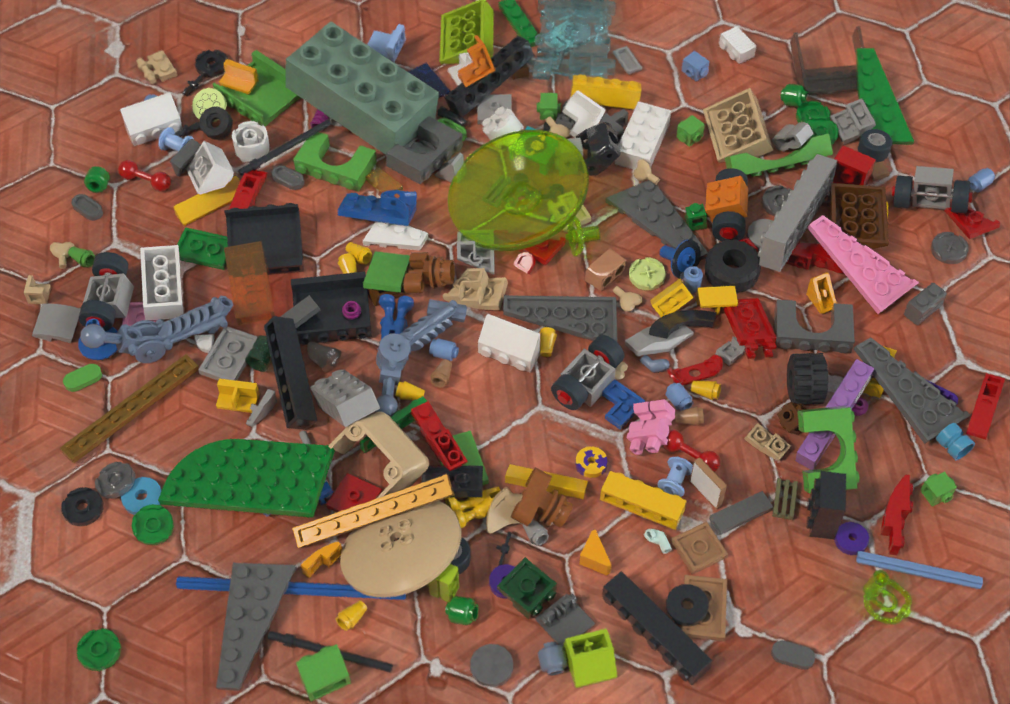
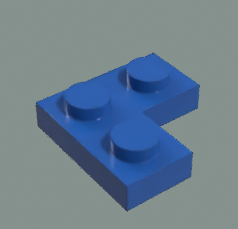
M615 379L602 391V396L615 404L605 415V419L620 430L635 415L634 404L645 402L644 399Z

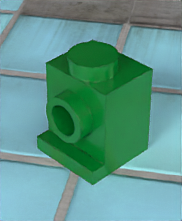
M693 203L689 207H685V219L691 231L707 228V216L703 204ZM701 219V222L692 224V220Z

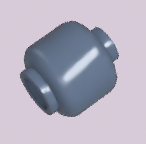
M556 642L543 644L544 648L538 652L541 670L549 676L565 672L564 669L568 666V660L564 646L557 645Z

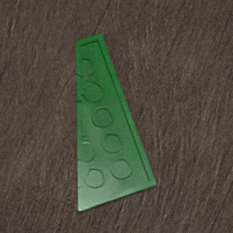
M857 48L855 52L858 100L863 99L876 123L872 129H879L889 134L893 145H913L914 139L875 49Z

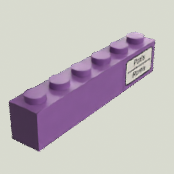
M856 359L825 408L848 406L852 410L870 382L874 368ZM828 430L809 432L797 451L795 461L813 470L835 437V434Z

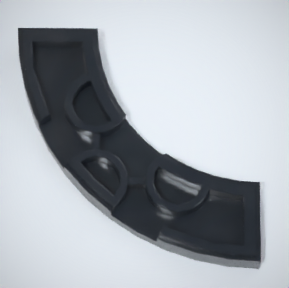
M685 310L667 314L652 324L649 329V335L668 339L671 333L683 325L712 328L717 312Z

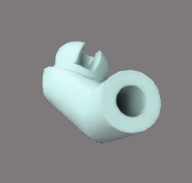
M647 529L645 531V538L649 542L658 544L663 554L669 553L672 550L664 532L656 529Z

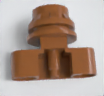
M413 252L410 254L409 262L412 270L405 274L404 291L406 294L423 293L425 284H430L432 289H436L437 286L438 288H443L447 284L454 283L455 267L453 260H446L443 257H429L428 252Z
M535 467L525 484L527 488L522 493L521 501L515 505L511 518L528 526L536 513L538 514L537 521L540 523L544 520V524L548 526L555 525L561 528L569 517L573 504L569 503L563 494L558 495V491L555 489L551 493L547 492L546 490L552 476Z

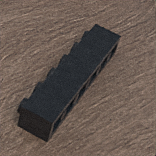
M274 316L264 325L286 426L290 429L307 430L317 422V415L313 405L294 319Z
M622 571L603 586L602 595L604 601L610 606L613 605L623 620H628L631 623L633 630L638 635H642L647 640L648 645L653 650H657L669 666L672 665L677 670L681 679L693 685L710 670L713 660Z

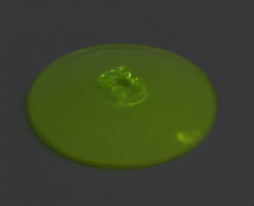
M522 130L504 134L488 141L466 158L456 176L453 177L448 192V209L451 219L464 238L468 241H475L477 246L485 249L514 251L535 246L555 236L577 215L588 192V169L577 147L558 134L543 130ZM520 196H525L524 199L518 200Z

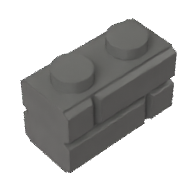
M932 282L907 303L904 312L905 317L915 325L921 324L943 305L947 295L946 291Z

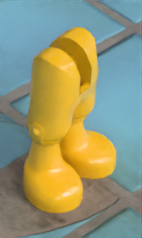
M499 486L483 490L482 497H468L465 501H457L455 497L445 498V502L455 513L462 529L470 520L474 518L482 519L487 516L494 497L501 489Z

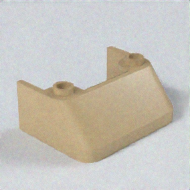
M384 412L373 413L348 425L329 445L330 449L333 448L335 451L345 454L356 442L361 441L366 435L391 461L383 472L385 480L390 485L377 498L411 487L429 466L427 456L392 418Z

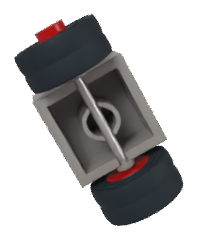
M916 166L914 189H912V176H897L896 185L892 187L894 207L909 208L911 196H913V207L946 209L950 207V200H952L951 211L953 213H967L968 203H972L973 192H970L971 183L970 181L955 180L952 192L954 169Z
M102 252L95 257L92 267L94 276L90 277L79 313V322L84 327L88 320L97 319L101 327L108 331L112 328L115 318H125L127 316L134 286L126 277L128 262L124 257L112 252Z
M599 335L589 345L588 350L584 348L551 386L552 394L556 400L570 410L579 409L583 403L591 407L600 398L602 391L615 379V368L625 357L621 346L611 337Z

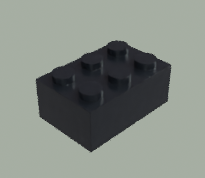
M821 471L819 478H815L814 488L811 489L810 498L807 501V510L810 511V516L807 517L806 528L810 529L809 537L835 539L846 511V474Z

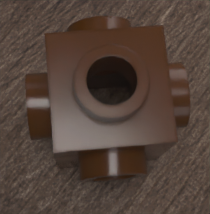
M786 403L782 406L781 411L777 413L780 425L789 433L799 435L802 431H799L798 410L807 409L802 404Z

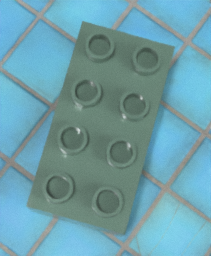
M331 21L286 58V88L385 155L396 144L405 147V145L412 142L418 136V125L427 117L436 118L438 91Z

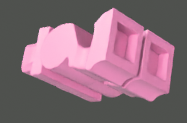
M665 399L650 401V403H635L633 407L634 413L640 418V421L630 423L629 433L626 437L631 442L630 451L635 455H642L643 449L646 447L645 449L648 452L658 453L660 445H667L668 439L666 437L669 434V426L672 425L671 421L675 419V409Z

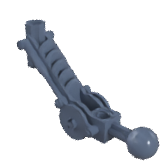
M220 295L219 298L213 297L211 302L165 322L163 319H158L156 322L142 320L132 326L124 324L121 325L117 333L105 332L97 324H88L82 329L80 338L86 347L99 348L103 343L116 344L119 353L135 355L136 360L141 363H152L162 358L166 350H171L172 344L205 331L215 334L220 326L222 328L227 327L226 316L234 304L226 296Z
M429 299L427 316L420 318L418 322L413 323L403 333L389 334L379 341L380 345L377 348L376 364L380 369L379 383H383L381 396L376 399L380 409L376 410L375 413L384 412L391 417L398 411V403L393 397L394 386H398L401 371L409 360V354H411V351L420 350L424 345L436 338L438 334L453 325L451 321L464 322L467 305L457 304L455 300H451L449 303Z

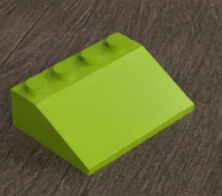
M477 0L441 15V64H459V54L468 53L467 49L477 44L474 38L476 35L485 44L490 58L493 57L494 11L486 0Z

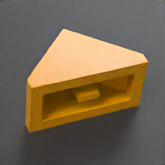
M825 272L810 278L806 295L820 314L832 310L833 304L837 302L829 273Z
M593 530L580 554L579 564L604 575H609L611 563L597 531Z

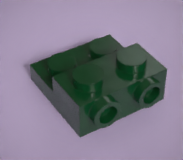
M524 557L497 585V590L513 602L512 606L529 619L532 615L536 617L543 609L541 605L545 601L551 602L557 594V583Z

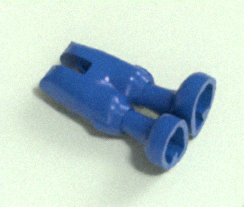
M381 295L379 297V304L385 312V317L380 322L382 339L389 334L403 333L408 327L405 316L413 308L414 300L409 296H401L398 299V313L394 321L393 314L396 300L392 295Z

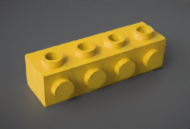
M573 75L570 98L576 91H580L598 105L635 109L638 101H640L641 83Z
M613 471L609 472L600 494L601 501L674 530L677 529L686 506V500L678 495H671L660 488H653L640 480H633L622 473H615Z

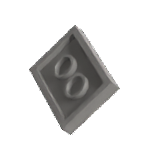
M228 326L224 327L200 366L199 374L215 380L220 378L237 381L260 342L259 337Z

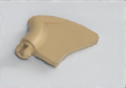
M506 487L494 497L487 514V533H494L509 524L520 523L512 519L511 514L515 505L521 501L522 494H514Z

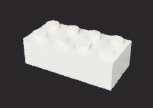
M638 101L620 140L619 148L621 154L615 160V164L635 170L638 160L644 159L651 168L669 127L671 110Z
M178 245L140 248L145 320L172 319L184 314Z

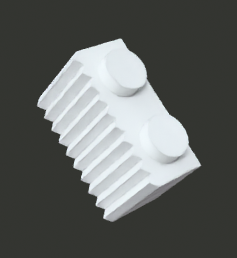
M738 26L720 34V48L725 49L729 53L730 58L738 64L755 56L756 44Z

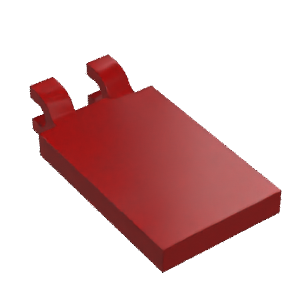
M759 298L737 299V306L723 307L739 346L745 345L747 358L754 359L756 357L754 351L758 350V346H763L765 358L773 357L772 349L777 347L775 344L777 337Z

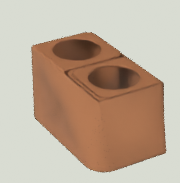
M611 248L608 249L587 268L585 281L602 291L624 271L626 260Z

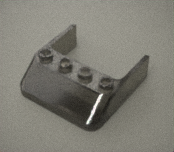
M860 26L856 27L852 35L855 51L857 48H865ZM793 33L790 46L798 83L804 87L808 95L858 91L856 65L805 70L798 33Z

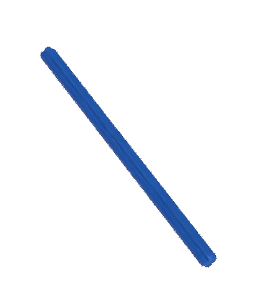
M179 576L176 580V586L178 589L229 591L231 579ZM289 582L287 591L284 592V594L406 599V594L394 597L368 596L358 592L349 584Z

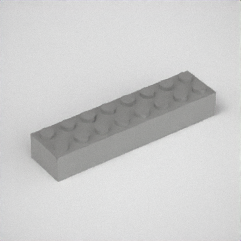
M816 154L814 159L809 161L807 170H803L801 179L796 181L794 190H790L787 201H783L781 210L776 212L774 221H770L767 232H763L760 243H762V246L758 252L760 266L778 272L782 270L827 197L830 185L833 183L837 160Z

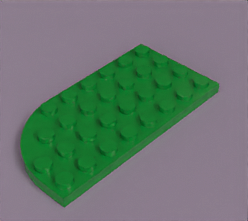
M247 439L215 441L194 450L174 467L165 481L158 501L160 505L313 518L335 450L333 448L330 449L329 445Z

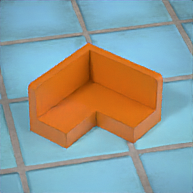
M478 35L474 36L477 44L467 49L472 63L458 70V78L465 87L496 71L485 44Z

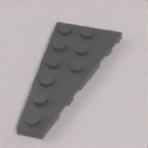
M869 338L855 346V352L865 364L874 368L873 376L924 444L936 438L948 425L952 423L959 424L971 416L967 411L963 412L955 406L956 403L953 400H948L942 396L940 390L918 373H913L905 367L906 364L901 360L898 362L890 355L887 349L874 339Z
M233 563L216 686L218 690L240 691L251 667L252 660L260 648V643L264 635H266L280 606L279 603L283 594L287 591L290 579L297 569L296 565Z

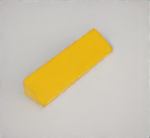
M234 176L223 188L201 195L197 194L175 205V214L183 226L230 204L240 183L239 178Z
M510 464L505 475V483L526 487L525 484L533 469ZM545 472L552 476L546 490L547 492H552L555 489L558 491V494L584 500L588 484L587 480Z

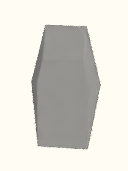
M683 325L671 333L668 339L649 335L651 327L649 326L625 340V345L636 356L669 352L693 336L694 332L686 325Z

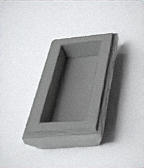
M628 46L612 51L628 75L642 70V66Z

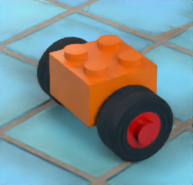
M724 169L717 174L715 182L707 183L705 212L713 223V236L721 242L725 240L739 241L745 235L746 222L744 217H747L749 189L747 187V175L739 169Z

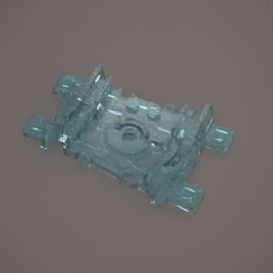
M538 0V12L541 13V16L545 17H540V23L542 24L540 35L535 36V44L538 45L537 60H529L527 62L529 71L533 72V79L550 80V74L569 76L570 80L573 79V75H585L586 77L594 78L602 77L603 79H607V75H614L616 61L614 59H607V53L610 51L611 45L605 44H610L611 38L608 37V26L612 24V17L608 15H615L616 3L608 0ZM570 49L569 59H564V53L569 52Z

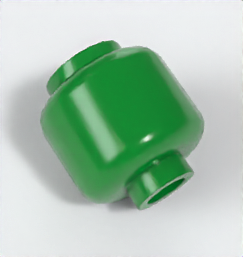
M787 84L785 88H782L781 101L786 106L800 107L803 101L806 102L807 91L804 90L802 85Z
M92 167L84 178V184L92 192H103L107 188L110 175L102 167Z
M455 596L446 604L445 613L453 624L470 625L478 617V605L475 604L472 598Z

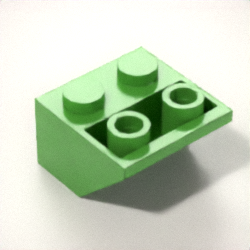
M337 644L326 646L320 652L314 655H306L296 662L300 679L310 702L351 684L347 668Z

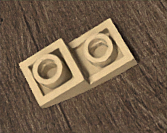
M758 423L744 438L752 446L778 461L791 447L778 434L771 435Z

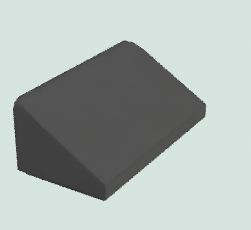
M190 139L170 160L178 177L186 171L201 146L194 139Z

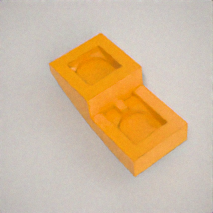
M337 541L326 545L309 556L301 564L303 574L310 578L322 564L330 568L341 555V543Z

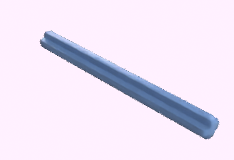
M858 551L856 562L859 564L975 589H981L983 585L982 577L863 551Z

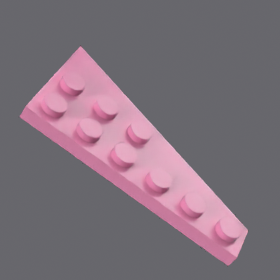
M822 215L807 227L877 314L919 283L915 279L911 280L905 276V272L892 267L888 260L866 245L862 246L852 235L848 236L842 232L839 226Z

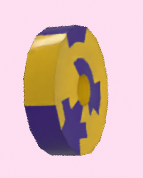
M585 447L577 453L575 459L576 469L584 477L596 478L601 476L607 468V456L604 451L597 447Z

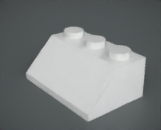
M170 92L120 109L127 134L134 147L158 139L163 130L168 127L173 128L175 132L183 130Z
M203 141L186 169L197 193L200 195L225 187L232 180L234 173L223 150L206 141Z
M487 314L478 340V353L485 357L496 359L503 364L514 366L518 370L531 372L540 356V333Z

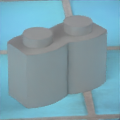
M800 122L796 125L788 124L784 126L771 140L777 150L798 149L814 133L808 123Z

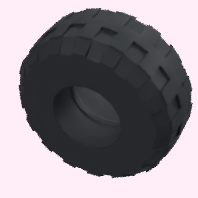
M725 240L715 244L709 250L705 261V275L709 283L714 287L735 286L736 293L745 292L758 281L761 272V266L759 265L760 257H758L757 251L746 242ZM727 265H735L739 268H731Z

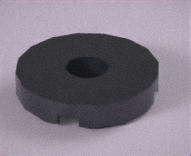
M220 50L201 52L195 59L196 71L200 75L204 74L205 77H217L225 72L223 63L228 59L227 55Z
M88 487L77 488L67 494V498L61 504V511L65 520L71 525L87 526L101 516L103 501L97 491L95 492ZM82 503L88 504L83 510L77 509Z
M682 584L674 587L666 599L667 613L675 623L682 626L697 625V623L705 619L709 609L706 594L699 587L691 584ZM688 601L693 605V608L684 609L681 603Z

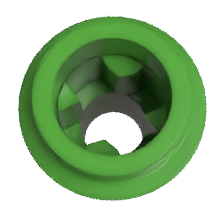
M75 246L69 249L68 255L82 267H91L94 264L95 255L91 250Z

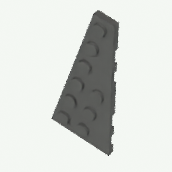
M650 180L606 198L607 204L615 206L622 215L626 214L629 216L632 222L650 235L657 236L664 245L668 244L676 249L681 242L694 240L700 247V261L707 257L708 252L659 187Z
M504 295L503 315L553 328L554 330L592 341L599 335H607L617 342L616 297Z

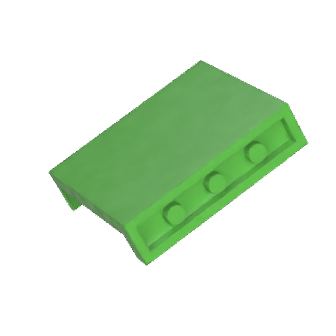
M255 50L251 53L253 61L247 66L257 69L259 81L250 94L222 85L219 86L215 82L213 83V88L223 94L230 108L236 109L242 116H246L251 121L258 122V125L266 126L301 97L286 88V69Z

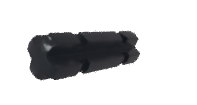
M441 106L437 110L438 116L445 117L464 128L467 126L466 119L460 118L459 115L450 110L447 111V108Z

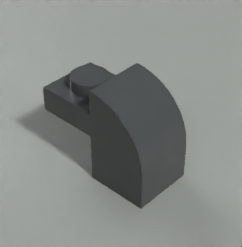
M625 109L614 113L611 117L605 113L600 120V123L608 122L611 124L612 129L616 131L618 143H620L624 134L623 127L628 122V112Z

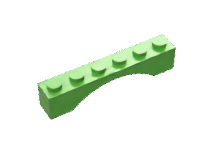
M829 134L810 137L800 148L777 160H764L748 153L724 158L727 169H739L746 175L751 174L753 177L762 175V171L768 170V173L779 171L778 167L784 166V169L795 167V163L799 162L801 165H805L814 159L816 154L827 157L833 155Z

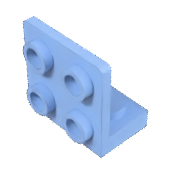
M398 24L396 30L392 31V34L374 31L367 45L392 62H395L406 40L405 26Z

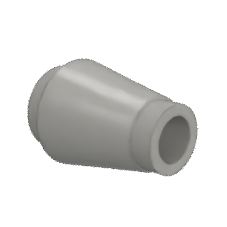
M532 519L528 526L523 525L532 544L541 546L548 540V530L536 520Z

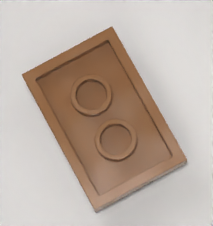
M685 575L684 584L699 587L706 594L709 609L703 621L694 626H682V631L689 638L724 641L727 579ZM683 602L684 609L693 608L690 602Z

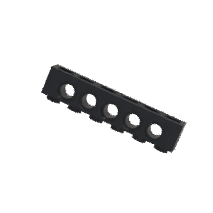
M516 36L491 58L496 71L467 87L461 83L444 98L450 111L459 115L460 118L464 117L532 59L534 53L529 41Z

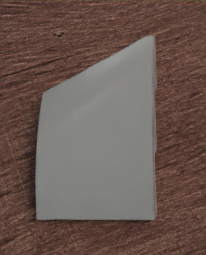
M494 231L457 232V260L476 268H485L486 272L495 274Z

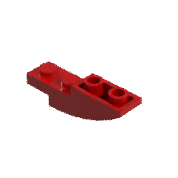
M252 170L244 173L229 209H245L254 206L255 199L267 178V172Z
M798 243L786 264L807 270L810 265H814L836 273L845 274L821 244Z
M986 373L966 434L986 440L1006 378Z
M429 401L411 409V414L419 425L422 436L449 471L468 463L450 431L445 429Z
M907 474L895 487L882 519L881 535L889 536V555L897 556L900 548H904L905 537L901 536V530L904 529L908 514L912 513L913 501H910L913 483H910V475Z

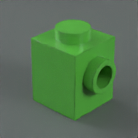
M541 93L540 102H537V113H540V120H546L548 117H552L553 120L557 119V113H561L558 93Z
M691 115L685 121H681L678 124L677 138L690 147L703 136L705 124Z
M944 471L938 475L935 473L929 476L924 481L920 491L933 507L941 502H949L954 497L953 494L957 487L954 480Z

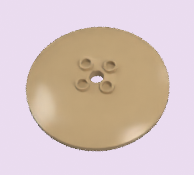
M436 501L353 530L347 537L341 551L340 564L343 575L355 590L368 596L394 597L415 591L439 576L453 560L461 541L460 523L449 506L441 501Z

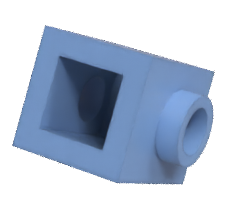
M694 51L683 59L682 72L693 80L698 81L708 74L710 61Z

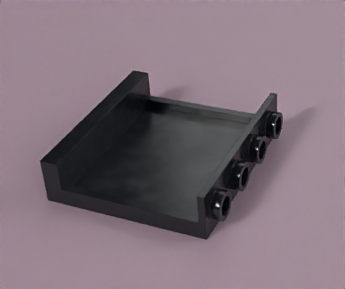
M286 203L279 206L271 204L266 207L250 206L245 209L231 208L224 210L229 260L227 267L230 278L304 272L298 204Z
M365 272L291 279L293 307L310 295L320 308L319 312L296 328L299 344L307 345L309 343H326L328 341H345L347 339L372 337L367 288H363V282L366 277ZM348 301L358 303L361 307L360 316L355 319L344 317L342 308Z

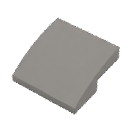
M862 98L847 104L846 110L830 116L831 121L835 122L838 127V134L844 145L861 137L865 131L872 129L876 125Z
M42 304L32 336L50 342L54 338L71 343L79 319L80 308L61 304Z

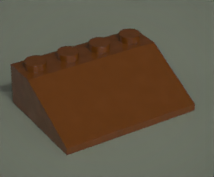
M831 183L827 196L828 219L839 226L842 232L848 236L852 235L855 237L856 241L862 246L866 245L870 249L888 246L886 187Z

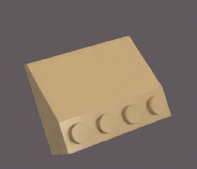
M751 88L703 109L718 162H725L724 157L748 153L754 157H760L773 151L758 100Z

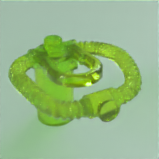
M573 215L568 216V234H565V238L569 240L571 252L576 257L583 251L584 242L600 239V232L598 226L581 228V222L577 217Z
M877 570L864 584V606L869 615L874 619L886 624H896L910 615L911 595L902 586L890 579L885 571ZM887 585L894 587L906 599L905 604H903L898 615L894 618L883 617L875 613L870 605L871 601L885 612L893 611L897 607L896 596L884 589ZM880 592L883 593V596H888L892 599L893 604L891 607L884 606L881 601L876 599Z

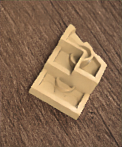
M485 268L466 269L462 276L454 282V287L448 294H443V299L448 302L455 300L457 304L467 305L470 308L500 310L508 281L506 277L489 278Z

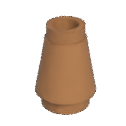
M442 360L431 374V383L435 387L443 388L449 383L452 363L449 360Z
M698 406L675 412L676 423L697 426L704 423L703 408H698Z

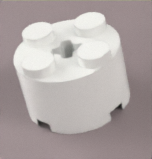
M499 107L495 114L482 122L484 133L496 148H501L500 146L502 145L507 147L513 144L521 136L520 130L524 128L512 110L505 109L504 107Z
M243 122L232 132L235 153L242 162H248L255 158L258 159L269 152L270 144L267 129L265 126L258 125V122Z

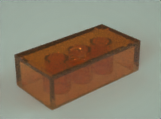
M258 241L225 247L224 251L235 317L238 324L268 320L276 316L262 242Z

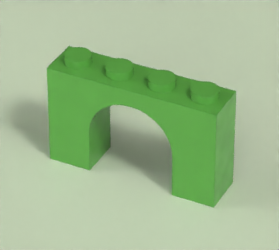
M319 132L306 139L294 158L295 171L359 192L377 163L376 150L360 145L350 161L343 165L332 166L322 161L330 147L329 136Z
M838 406L798 410L799 431L805 433L828 430L833 432L840 442V454L834 464L823 469L802 471L804 491L811 493V489L814 488V480L819 478L821 471L846 474V490L857 489L859 473L856 471L855 463L858 462V455L854 451L856 433L852 428V422H854L855 417L851 407Z

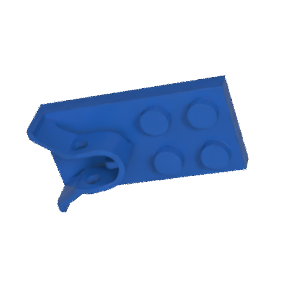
M388 190L381 194V198H376L372 195L362 196L357 193H347L338 208V216L409 226L416 212L417 192Z

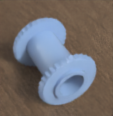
M168 127L161 133L158 144L161 150H167L170 147L179 151L190 139L194 138L187 136L183 139L175 135L173 128Z
M670 457L667 462L669 468H671L667 478L660 479L657 485L658 488L666 493L682 497L685 491L681 484L686 475H691L693 465L684 458Z

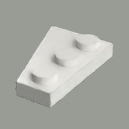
M375 221L364 238L363 245L377 244L379 247H387L389 245L397 246L398 249L421 250L428 238V233L410 226Z

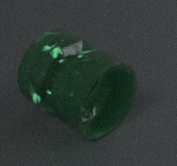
M260 335L254 342L253 348L247 354L245 361L251 368L265 372L268 370L272 360L267 337Z

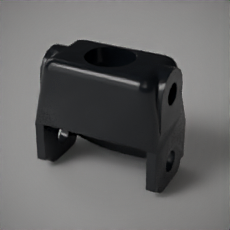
M608 122L592 126L576 136V138H580L582 148L587 149V159L581 162V169L589 176H597L606 170L621 154L616 131L612 129L611 124Z

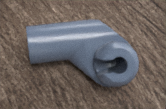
M647 355L640 359V362L651 372L665 371L670 366L667 359L652 360Z

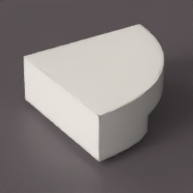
M214 334L195 335L198 348L205 353H209L214 345Z

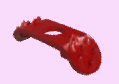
M712 355L702 363L682 369L669 368L667 372L674 383L687 385L693 381H700L718 374L722 369L723 360L719 355ZM697 370L700 372V375L694 377L689 372Z

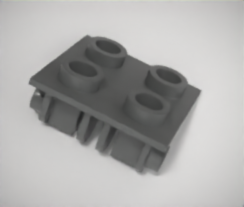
M565 594L535 618L558 645L564 646L566 638L582 635L595 625V622L576 603L577 598L574 594Z

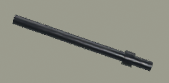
M327 119L264 156L249 161L248 165L238 170L240 176L261 168L260 165L332 125L331 121Z
M270 631L268 634L269 640L283 643V646L290 648L295 646L318 653L322 648L326 647L296 638V635L289 633L284 635ZM340 650L345 661L389 673L392 672L393 664Z

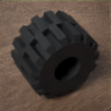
M823 353L790 355L787 365V389L791 402L798 404H823L827 397L829 384L828 367Z

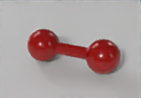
M125 160L118 167L119 175L123 179L132 180L135 177L145 179L151 182V186L156 191H166L171 185V179L167 173L160 171L152 175L140 171L137 164L132 160Z
M669 430V434L666 437L668 439L667 445H662L665 450L669 452L681 450L695 459L701 458L714 472L718 470L720 458L717 453L713 451L701 453L685 444L684 438L679 431Z

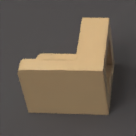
M28 275L24 289V295L28 304H46L51 290L50 284H36L33 276Z

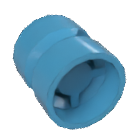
M956 423L945 427L936 437V441L942 447L948 448L947 452L955 461L966 456L975 446L973 440L968 435H963L962 429Z

